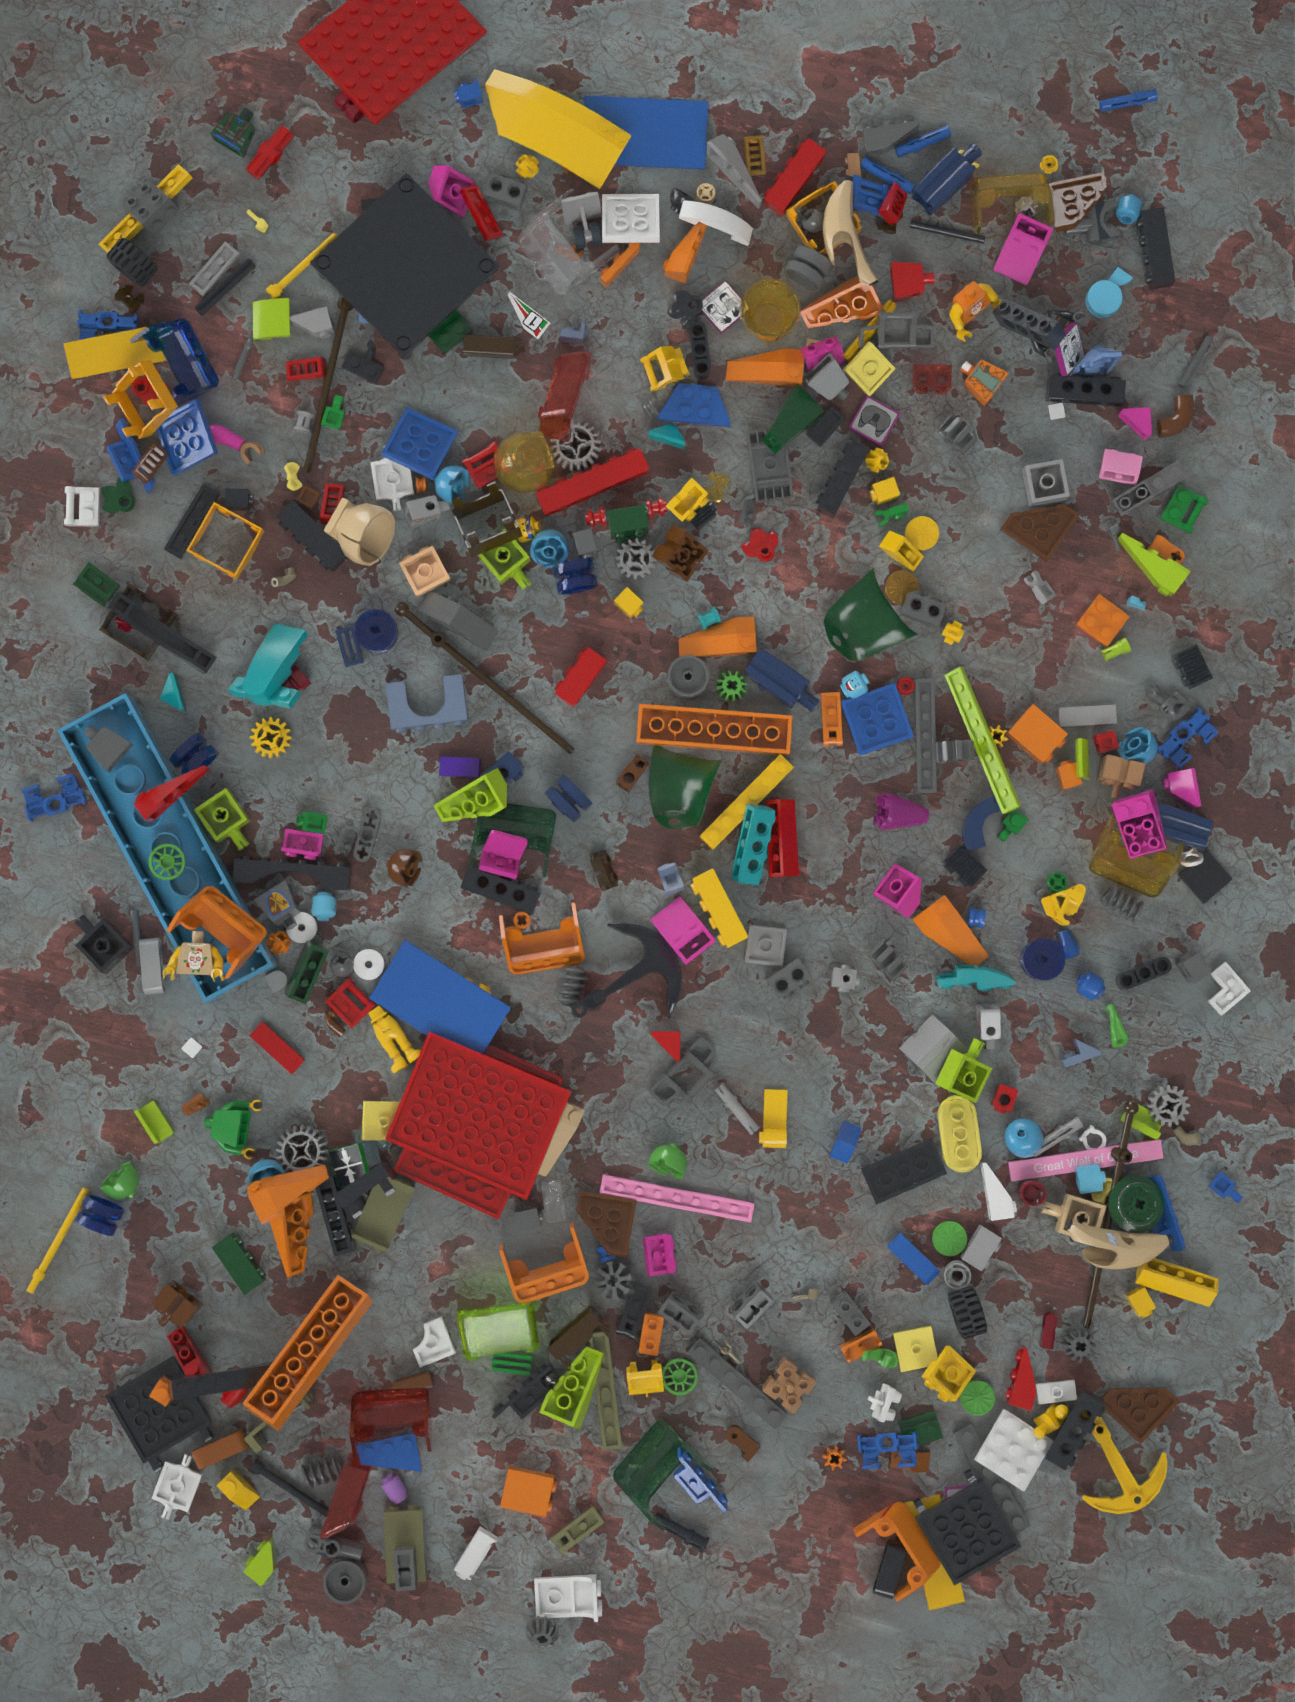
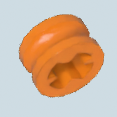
M425 476L421 479L416 477L417 494H420V492L427 493Z
M518 912L515 914L513 922L516 927L525 929L530 925L531 918L526 912ZM519 915L527 917L525 919L527 923L524 926L523 924L521 926L517 924L519 922L517 919Z

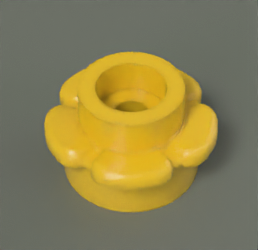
M1052 155L1044 156L1042 162H1040L1041 170H1044L1046 174L1056 172L1058 160Z

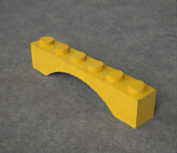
M780 754L699 838L709 848L714 850L744 819L747 804L758 805L793 770L794 766Z

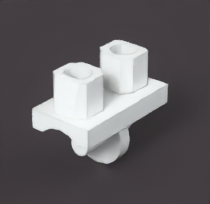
M883 1383L881 1390H876L875 1396H868V1400L872 1402L870 1408L873 1410L872 1417L880 1422H885V1420L893 1421L895 1410L891 1409L890 1405L891 1402L899 1403L902 1394L890 1385Z

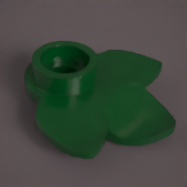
M119 477L116 487L105 486L101 488L102 495L107 501L102 506L105 512L109 514H115L119 511L130 512L135 507V498L131 495L132 487L128 481L122 482ZM125 500H129V504L127 506L123 505V502Z

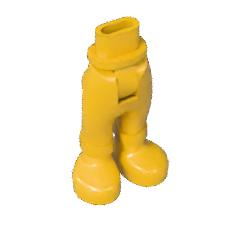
M378 1006L368 1013L377 1039L389 1054V1057L393 1059L394 1064L391 1066L393 1074L408 1066V1063L394 1044L393 1039L399 1044L402 1052L404 1051L410 1064L418 1060L421 1050H415L411 1047L412 1044L408 1041L404 1031L398 1022L389 1015L388 1011L385 1012L381 1006Z

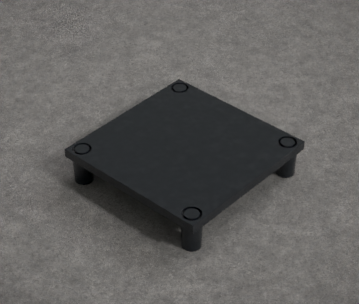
M407 172L310 261V264L318 272L320 278L326 280L397 351L398 356L404 360L409 359L413 354V350L484 283L493 281L494 274L500 269V266Z

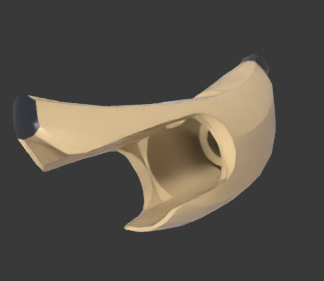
M846 175L845 181L836 188L829 198L824 212V244L832 265H835L834 247L839 243H848L853 249L859 281L872 286L877 284L879 280L866 260L857 230L852 221L854 178Z
M1070 1219L1066 1224L1067 1230L1074 1241L1095 1246L1082 1250L1084 1259L1097 1267L1105 1269H1127L1140 1266L1157 1257L1169 1245H1174V1239L1171 1234L1161 1235L1114 1231L1084 1225L1073 1219Z

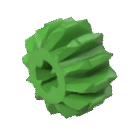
M728 670V677L725 673H721V677L724 680L717 679L716 681L721 684L716 686V690H723L718 696L722 697L725 694L724 701L726 702L729 697H732V702L734 703L736 702L735 696L741 700L743 699L741 693H747V690L742 687L748 686V682H741L745 679V676L742 675L738 678L739 671H736L735 676H732V671ZM727 683H736V690H733L732 688L729 690L727 688L729 684Z

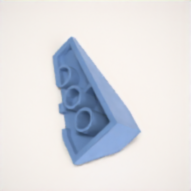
M1102 345L1094 346L1074 367L1070 376L1072 374H1081L1083 376L1108 375L1122 357V352L1112 348H1104Z

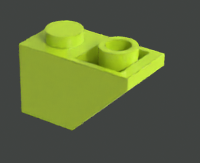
M270 1538L267 1542L263 1540L257 1548L259 1551L255 1557L251 1555L244 1563L246 1568L243 1572L260 1587L276 1569L273 1538Z

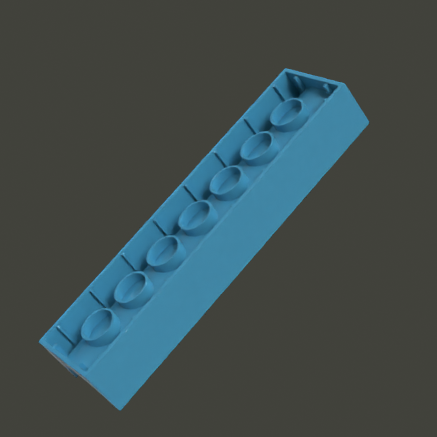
M124 693L57 730L165 931L177 911L207 886L218 889L253 917L203 823L194 811V807L186 792L153 823L145 820L133 805L136 802L135 798L143 791L146 793L148 790L177 778L135 698ZM91 725L98 731L102 727H106L134 744L111 772L105 771L86 748L91 740L84 735V732ZM159 845H175L185 855V868L181 875L173 880L159 879L153 875L149 868V856ZM164 847L159 849L158 852L163 854ZM167 847V854L169 855L172 850L171 847ZM175 849L174 856L180 855V853ZM156 853L153 856V858L159 860L161 857ZM182 857L176 858L175 863L182 862ZM152 861V866L155 868L159 863ZM176 865L175 867L179 871L182 865ZM160 867L155 872L160 874L163 868ZM173 868L170 869L171 875L174 876L176 872ZM167 871L162 875L163 877H169ZM179 924L170 933L166 931L175 950L182 943H192V931L204 932V943L213 944V947L218 949L223 958V975L225 978V975L232 966L226 959L230 949L200 926L196 930H189ZM265 938L244 965L228 980L225 978L222 981L220 976H217L215 982H213L211 975L189 974L204 1003H212L236 986L279 966L275 956L269 949V945H266Z

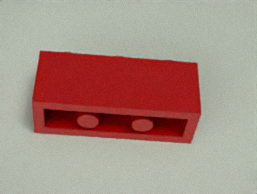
M589 647L586 651L582 649L577 656L578 662L576 665H571L565 673L568 676L564 681L560 680L554 688L556 690L555 696L573 709L607 664L605 658Z

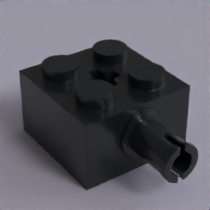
M85 915L80 916V920L77 919L75 921V924L86 934L75 946L101 973L108 974L135 948L107 919L103 918L95 926ZM104 943H107L106 950H104Z

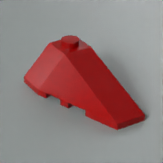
M203 765L148 790L146 793L143 791L135 798L136 802L133 805L145 820L153 823L210 769Z

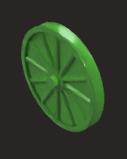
M945 1221L935 1228L932 1242L935 1249L942 1255L955 1256L966 1247L967 1234L960 1224L954 1221Z
M973 1380L967 1384L961 1393L960 1402L968 1413L976 1416L984 1415L993 1408L995 1393L988 1383L982 1380Z

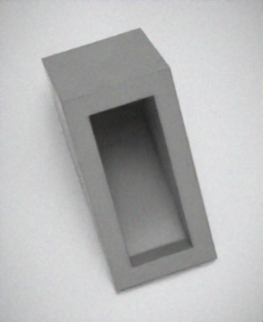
M327 306L290 316L294 326L316 338H328L332 333H335Z

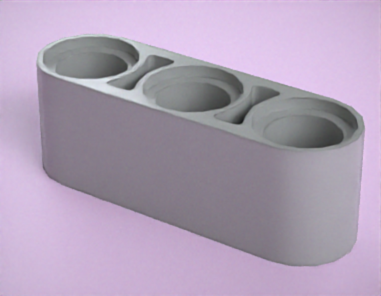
M160 938L140 939L139 951L143 992L145 995L165 993Z

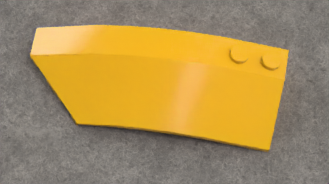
M494 69L485 84L493 118H495L498 136H503L538 152L567 168L598 189L602 187L632 136L587 107L530 80Z

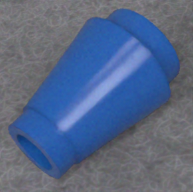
M1069 929L1059 932L1061 952L1065 959L1080 955V947Z

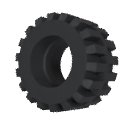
M122 237L106 254L108 261L119 272L140 287H144L158 271L157 265L148 255L131 241Z
M972 1286L949 1292L948 1301L960 1336L965 1340L987 1333L985 1315L975 1289Z

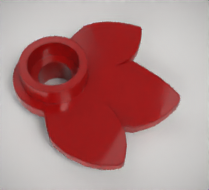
M146 375L132 383V392L137 397H141L143 404L150 407L147 403L148 400L159 399ZM144 385L145 389L139 391V386Z
M753 528L750 533V542L741 544V548L748 557H757L762 562H769L775 556V548L779 543V538L775 531L766 534L762 529ZM764 550L769 551L767 554L762 553Z

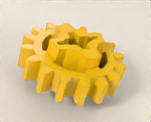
M270 717L268 722L262 718V724L256 722L255 724L258 728L251 729L255 733L250 736V739L255 741L251 746H257L255 752L260 753L262 751V757L268 754L269 758L272 759L273 754H275L279 758L281 751L285 754L287 753L284 749L285 747H291L287 743L288 740H292V737L288 736L291 730L285 729L287 726L285 722L280 725L281 720L279 718L275 722L273 717ZM271 725L277 726L281 730L274 731L272 730ZM263 729L264 732L262 734V737H259V734ZM269 734L275 736L273 738V742L267 740L269 738ZM283 738V742H282L281 746L279 747L278 744H279V742H280V739ZM268 745L272 750H265L261 746Z

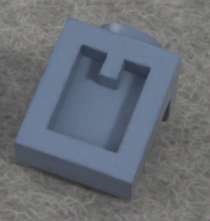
M582 321L580 331L573 327L561 328V341L583 344L584 339H588L589 333L586 321Z

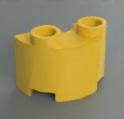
M691 478L666 507L682 522L685 520L690 522L697 514L695 512L699 506L703 508L710 499L707 497L708 493Z

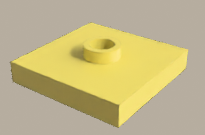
M868 342L843 370L866 395L871 396L896 368L871 342Z
M363 1101L362 1140H385L400 1102Z
M931 1325L893 1333L901 1372L925 1368L929 1366L931 1361L937 1360L938 1356Z

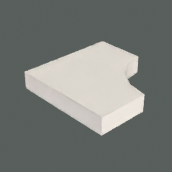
M442 1316L424 1323V1338L420 1345L413 1349L420 1368L456 1353Z

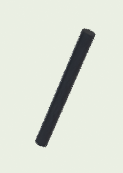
M911 220L910 228L982 244L985 241V236Z

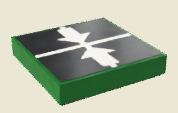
M362 1142L328 1151L339 1189L348 1186L369 1171Z

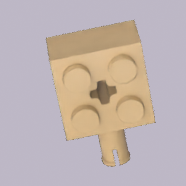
M1065 1193L1061 1206L1044 1201L1043 1206L1050 1209L1042 1207L1041 1213L1057 1217L1055 1231L1070 1236L1066 1227L1070 1219L1084 1225L1100 1228L1106 1206ZM1077 1216H1083L1084 1220H1077Z

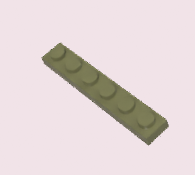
M603 1331L593 1332V1337L589 1340L590 1348L604 1353L595 1384L603 1451L622 1448L609 1337Z

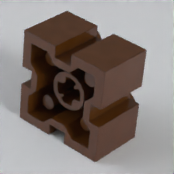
M672 525L665 536L667 541L663 545L659 544L652 557L661 565L666 566L665 568L672 575L688 582L696 570L693 566L696 562L701 563L708 550L701 543L695 541V538L686 530Z
M175 1280L167 1283L152 1302L155 1305L154 1308L159 1313L164 1314L158 1321L162 1327L169 1320L175 1326L180 1325L183 1327L190 1322L203 1305L201 1301L192 1294L190 1295Z

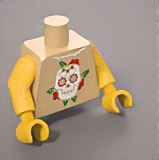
M192 931V943H182L181 946L177 947L167 967L163 970V979H165L167 974H171L172 981L175 979V971L176 974L211 975L213 982H215L217 976H220L222 981L225 979L223 975V958L218 949L213 947V944L204 943V932Z

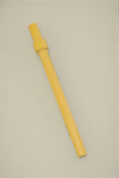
M82 1188L38 1269H35L32 1275L33 1279L26 1290L27 1292L33 1294L39 1282L43 1281L46 1276L45 1272L90 1192L87 1188Z

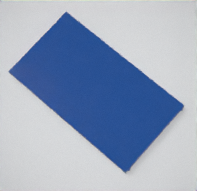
M584 96L585 107L632 135L615 163L616 166L705 170L708 101Z
M406 939L402 942V945L369 998L425 1035L433 1032L480 1053L485 1052L511 1009L510 1006Z

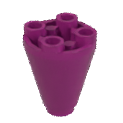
M883 793L876 798V805L878 807L877 813L874 814L873 823L878 825L881 831L927 824L929 820V810L924 808V806L891 793Z

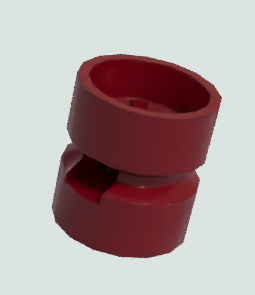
M343 91L337 95L334 105L341 112H345V116L352 123L358 122L365 116Z
M294 665L291 668L292 674L281 686L305 690L312 683Z
M1028 1179L1021 1182L1018 1186V1197L1023 1203L1029 1206H1038L1044 1202L1046 1190L1041 1183Z

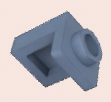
M675 862L666 863L657 869L667 896L685 890Z

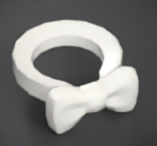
M1191 847L1187 851L1178 850V858L1183 866H1196L1204 860L1203 854L1198 852L1196 848ZM1190 855L1199 857L1194 861H1185L1186 857Z
M1090 1125L1078 1137L1079 1141H1083L1087 1150L1094 1149L1087 1143L1086 1136L1089 1133L1098 1134L1102 1137V1144L1098 1148L1106 1146L1105 1135L1100 1130L1095 1129L1093 1125Z

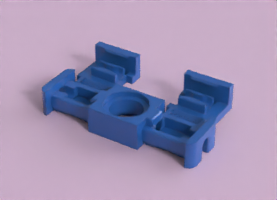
M80 310L78 312L79 320H77V325L80 328L79 340L93 338L98 331L118 333L138 329L139 319L136 314H134V317L119 316L118 312L99 311L98 314H84ZM105 318H112L113 323L111 325L105 326L103 324Z
M1196 708V713L1187 722L1183 720L1170 732L1169 735L1171 737L1160 747L1158 746L1157 751L1164 759H1169L1170 756V760L1177 766L1178 770L1192 758L1189 753L1186 754L1183 751L1184 748L1182 746L1195 733L1197 736L1200 734L1203 737L1204 745L1208 744L1219 733L1208 722L1209 716L1207 714L1204 715L1200 708ZM1185 729L1188 732V736L1182 739L1178 737L1177 731Z
M73 773L56 778V781L62 785L63 790H61V794L45 799L43 796H40L39 791L41 788L38 784L21 789L26 803L29 804L24 806L29 821L34 822L33 818L45 814L52 816L68 811L67 807L82 803L86 805L87 801L83 796L84 792L81 788H78ZM55 799L59 800L61 804L58 810L51 808V802Z
M916 1431L913 1432V1435H898V1432L879 1433L877 1437H863L862 1434L859 1435L857 1441L858 1451L863 1453L862 1469L881 1468V1462H878V1455H880V1452L899 1451L898 1454H901L898 1468L917 1466L916 1451L914 1450L919 1448V1442H917L918 1433ZM885 1437H890L893 1440L891 1448L884 1445L883 1440ZM904 1461H912V1463H903V1462H904ZM868 1463H877L878 1465H868Z

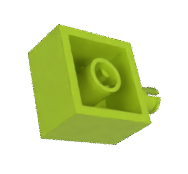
M516 540L477 555L501 585L512 577L522 590L527 588L524 582L527 586L532 584L522 571V568L530 562V557ZM500 554L506 555L507 559L500 560Z
M223 789L194 809L216 842L220 843L225 838L231 837L239 851L244 849V846L247 847L250 844L240 830L241 827L251 820L229 789ZM221 811L226 813L225 819H219Z
M973 1038L967 1054L951 1049L935 1084L976 1103L992 1071L991 1067L978 1062L979 1059H977L985 1043Z

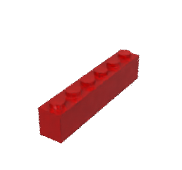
M632 448L626 451L624 456L618 457L617 455L611 457L603 465L597 463L591 466L589 471L583 472L582 470L576 472L568 480L562 478L556 481L554 486L549 487L547 485L538 489V492L535 494L545 518L650 473L641 448L637 450Z

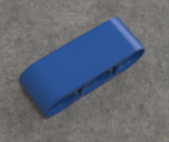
M901 1233L887 1246L927 1286L941 1272Z

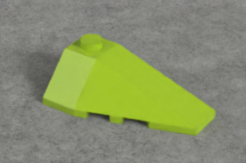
M1124 533L1118 537L1119 543L1152 584L1158 588V592L1164 596H1172L1191 572L1170 558L1168 560L1162 559L1159 552L1154 549H1144L1145 546Z
M496 768L433 806L442 822L492 816L506 808L507 783L499 769Z
M586 1346L571 1364V1370L562 1375L554 1388L550 1389L546 1394L539 1413L580 1429L588 1411L604 1353Z

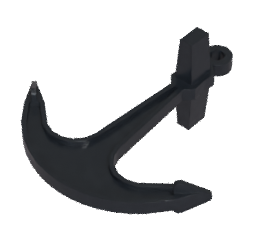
M608 923V927L641 941L644 946V956L639 963L604 990L596 989L584 997L583 1003H575L571 1007L572 1015L576 1018H581L586 1015L587 1010L593 1011L605 1003L607 996L647 974L658 973L666 979L668 984L666 1002L667 1018L670 1019L678 1002L682 986L681 968L675 952L663 937L651 929L627 923ZM581 1007L582 1013H578L576 1008Z

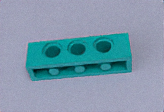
M747 804L731 873V878L738 883L759 885L760 879L763 876L762 868L767 858L766 850L771 840L772 824L775 822V811L768 806ZM761 823L760 828L756 830L757 825Z

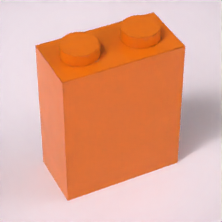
M1032 704L1006 735L1035 761L1042 764L1044 761L1048 763L1054 756L1052 752L1056 747L1060 749L1067 741L1065 737L1068 733Z
M509 1465L500 1508L546 1517L547 1512H551L553 1500H550L551 1492L555 1493L557 1481H554V1475Z

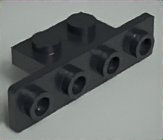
M544 1363L536 1370L538 1374L535 1377L529 1376L522 1383L523 1387L519 1391L513 1390L507 1396L508 1400L504 1404L500 1402L492 1409L494 1413L491 1417L495 1419L509 1406L521 1419L526 1417L544 1401L546 1394L550 1391L540 1379L553 1368V1364L549 1363L546 1365Z

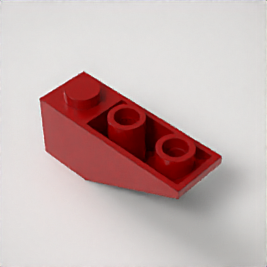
M184 1326L167 1335L185 1375L212 1373L206 1359Z
M1022 1345L1021 1349H1018L1016 1352L1015 1361H1017L1016 1368H1012L1010 1374L1012 1382L1011 1386L1006 1389L1005 1398L1009 1405L1032 1411L1037 1391L1028 1350Z

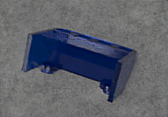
M179 318L148 326L130 339L131 343L145 340L149 349L154 352H163L179 383L172 390L177 406L185 404L218 386V376L191 324L186 319Z

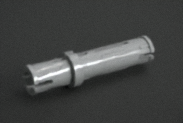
M724 1083L714 1089L724 1101V1106L733 1112L750 1135L760 1128L737 1101V1096H733Z
M1076 1116L1062 1126L1061 1124L1058 1126L1059 1129L1044 1137L1043 1146L1036 1152L1034 1158L1064 1138H1070L1069 1135L1084 1127L1079 1118Z

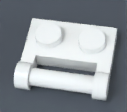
M65 487L67 500L64 525L99 527L100 488ZM74 494H80L79 519H74Z

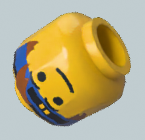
M528 516L516 519L523 535L517 538L519 542L533 541L534 537L541 532L540 522L536 521L534 517Z

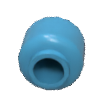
M1132 194L1119 199L1115 214L1121 223L1132 224L1137 221L1143 206L1141 200Z

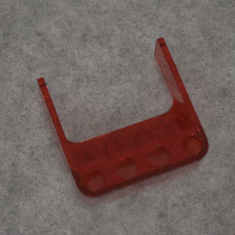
M352 1451L348 1465H343L320 1534V1540H325L343 1531L350 1524L354 1525L364 1503V1501H361L372 1466L361 1465L357 1451Z

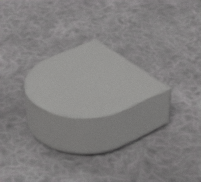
M274 971L265 976L273 993L282 990L288 983V977L282 971Z

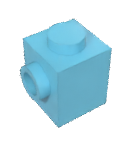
M1098 1164L1075 1167L1076 1184L1080 1194L1103 1191V1183L1106 1182V1177Z

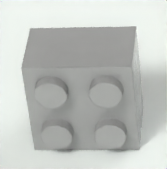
M1063 459L1026 465L1022 469L1029 507L1066 501L1070 497Z

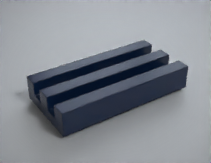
M354 625L335 630L345 667L364 663ZM348 631L352 632L358 660L355 659ZM341 633L345 634L352 660L350 662L347 659Z

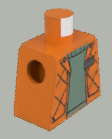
M980 360L976 367L966 361L960 368V371L968 376L963 385L983 406L988 403L1009 374L984 360Z

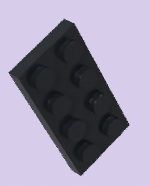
M932 1138L860 1168L876 1205L947 1174Z

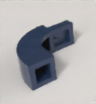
M993 797L987 798L973 807L964 821L962 842L967 851L986 846L982 831L984 821L990 814L1001 811L998 802L997 804L994 803Z

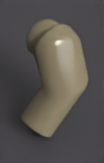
M290 567L284 570L285 576L272 578V586H286L293 581L297 575L295 569Z
M1180 1125L1172 1130L1181 1143L1185 1145H1197L1202 1139L1200 1133H1186Z

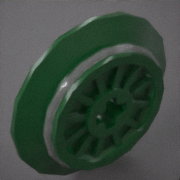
M1131 1175L1122 1178L1114 1185L1109 1195L1108 1207L1111 1217L1118 1227L1130 1233H1143L1151 1230L1159 1223L1163 1214L1164 1200L1161 1190L1152 1180L1145 1176ZM1136 1201L1141 1202V1204H1139V1208L1135 1207V1204L1137 1203Z

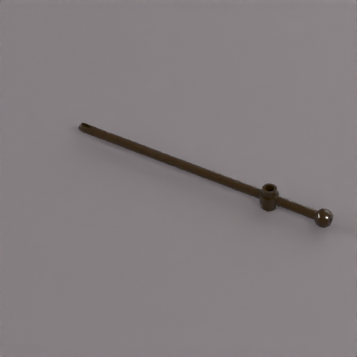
M343 297L337 301V307L341 311L303 471L307 472V474L311 472L348 311L353 309Z
M398 603L394 609L396 615L400 617L405 616L431 638L433 646L436 648L442 647L567 753L572 754L564 747L567 745L574 751V748L446 642V637L443 633L434 632L409 611L407 603ZM437 637L442 638L441 642H435V639Z
M1127 1101L1124 1104L1126 1116L1120 1146L1114 1147L1111 1150V1157L1116 1161L1110 1193L1114 1185L1121 1180L1124 1163L1131 1162L1133 1158L1127 1146L1133 1117L1139 1110V1105L1136 1102ZM1108 1199L1103 1229L1110 1230L1112 1217L1108 1207ZM1097 1266L1094 1268L1083 1321L1084 1328H1090L1102 1273V1268Z

